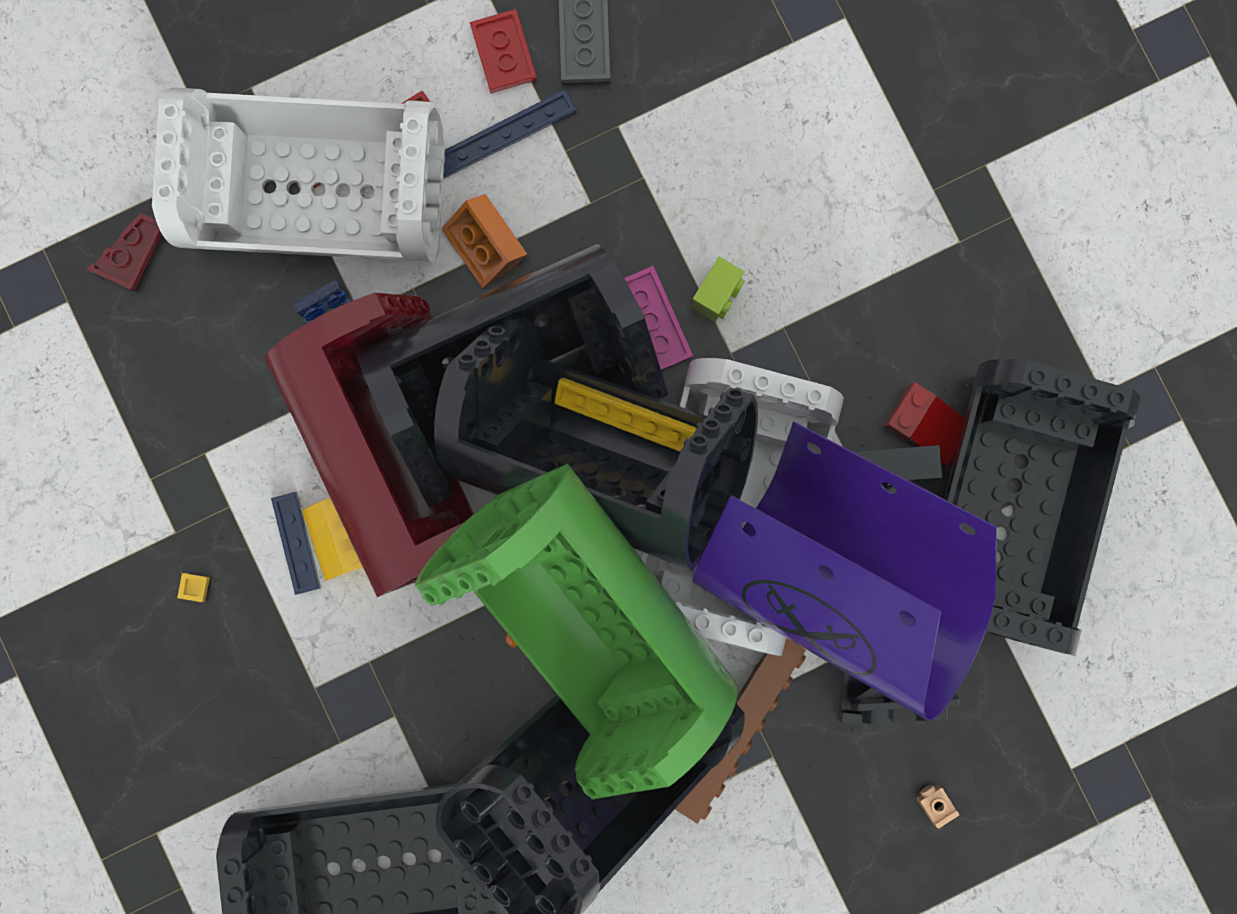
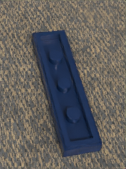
M297 492L271 498L295 595L320 589L321 586Z

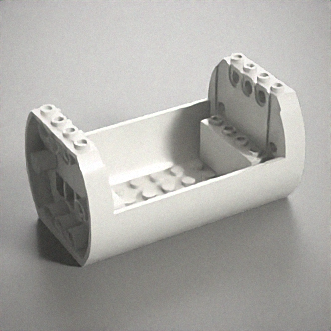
M169 88L159 98L152 197V208L158 227L164 238L171 245L178 248L433 262L437 257L440 247L445 163V137L440 109L437 103L424 101H406L405 104L219 94L207 93L202 89ZM273 181L276 183V190L270 194L265 193L264 187L266 183ZM300 183V192L296 195H291L289 193L290 185ZM315 184L325 185L326 190L322 196H315L313 194V186ZM344 185L349 186L350 194L344 198L339 197L338 189ZM366 187H373L375 190L374 196L370 199L362 197V191Z
M720 358L695 359L689 364L679 404L680 407L708 416L710 407H715L720 400L721 393L726 392L729 387L738 388L753 394L756 398L758 405L757 435L749 474L740 499L756 508L776 472L793 421L832 441L835 426L838 425L844 397L840 392L826 385ZM807 443L808 447L813 452L818 454L821 453V450L818 446L812 443ZM743 522V523L741 524V527H742V528L744 527V525L746 524V522ZM642 552L641 559L701 637L782 656L786 637L694 584L692 579L696 568L692 572Z

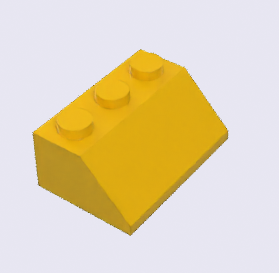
M331 498L322 500L302 510L325 581L363 568Z

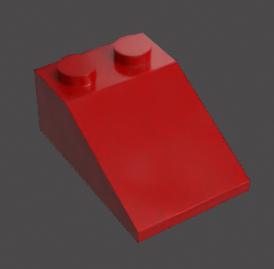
M915 382L908 386L883 427L913 447L939 445L941 464L947 467L956 453L964 418L939 397Z

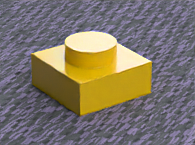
M182 573L177 598L205 602L210 577Z

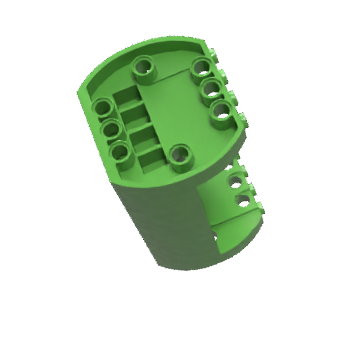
M568 464L494 497L444 542L417 577L415 587L420 591L423 599L431 606L436 604L441 606L449 599L454 597L460 599L465 593L473 591L589 732L590 736L580 751L575 771L577 772V782L581 785L584 793L591 797V799L671 786L708 751L732 714L738 693L735 679Z

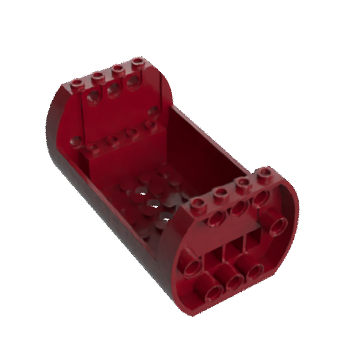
M375 292L329 311L292 332L267 352L265 360L378 598L416 583L418 575L429 559L462 524L474 515V512L459 481L446 474L445 476L453 495L443 502L430 508L428 507L377 408L360 368L356 352L430 319L431 309L428 302L422 296Z

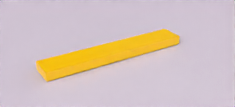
M561 378L558 382L554 404L679 452L683 448L685 439H690L696 431V427L566 378Z

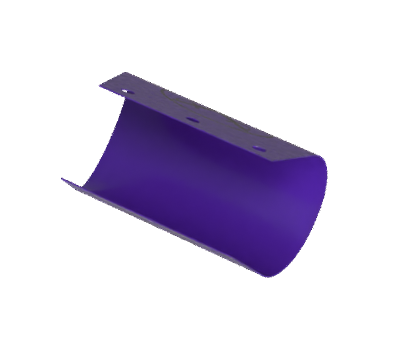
M793 421L776 472L758 506L754 508L731 495L697 565L692 582L927 721H931L942 713L967 675L985 635L996 595L997 527ZM807 443H812L818 446L821 450V453L818 454L813 452L808 447ZM882 483L891 484L897 492H889L883 487ZM743 522H746V524H745L744 527L742 528V527H741V524H742ZM964 523L971 526L976 533H967L961 528L960 524Z

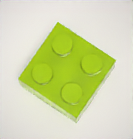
M718 256L693 297L690 308L714 323L718 317L723 319L732 304L729 299L731 296L736 298L745 283V280L742 279L745 271Z

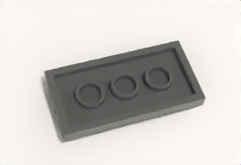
M559 0L561 82H609L608 0Z

